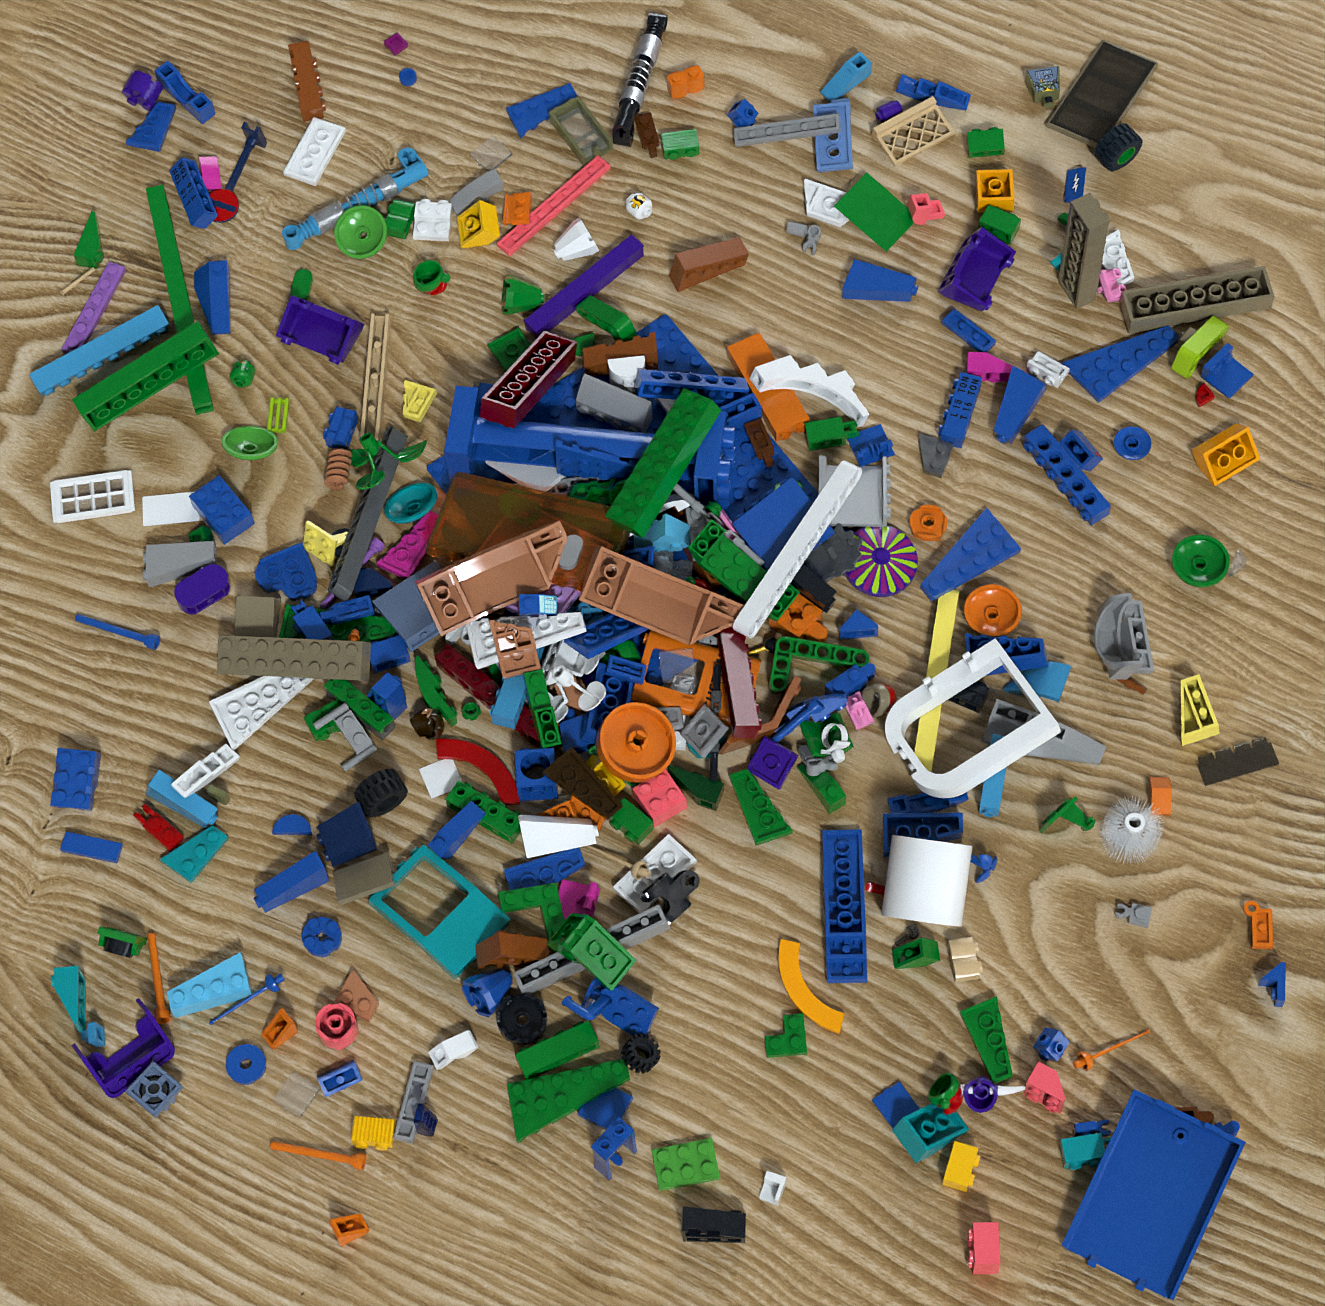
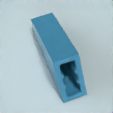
M992 734L990 746L1005 736ZM1006 767L984 781L979 814H983L986 817H998Z
M158 770L148 784L147 796L205 829L209 824H214L218 818V815H216L217 807L195 793L187 798H183L171 786L175 780L161 770Z

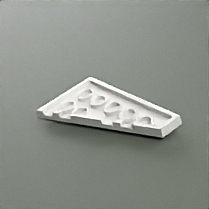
M263 676L209 701L232 750L234 751L313 679Z

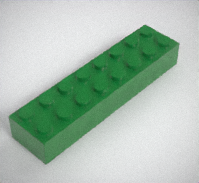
M197 321L181 332L174 334L165 342L158 344L154 349L142 354L133 362L126 364L117 372L110 374L101 382L95 383L88 390L79 393L72 401L81 416L95 432L214 358L219 352Z
M685 388L682 389L605 515L614 526L644 538L722 411L713 400Z

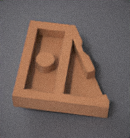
M353 970L334 1001V1004L341 1003L348 1006L355 1016L368 1022L371 1021L379 1006L378 1001Z

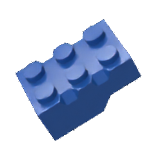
M57 749V766L54 773V790L51 795L50 806L54 808L92 811L94 792L98 784L100 753L86 750Z

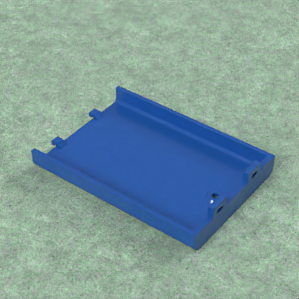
M1134 1089L1061 1246L1088 1259L1087 1265L1095 1268L1096 1264L1137 1283L1135 1289L1141 1292L1144 1291V1288H1147L1173 1301L1246 1142L1212 1124L1179 1111L1170 1104L1159 1099L1156 1100ZM1179 1133L1184 1135L1182 1139L1177 1137Z

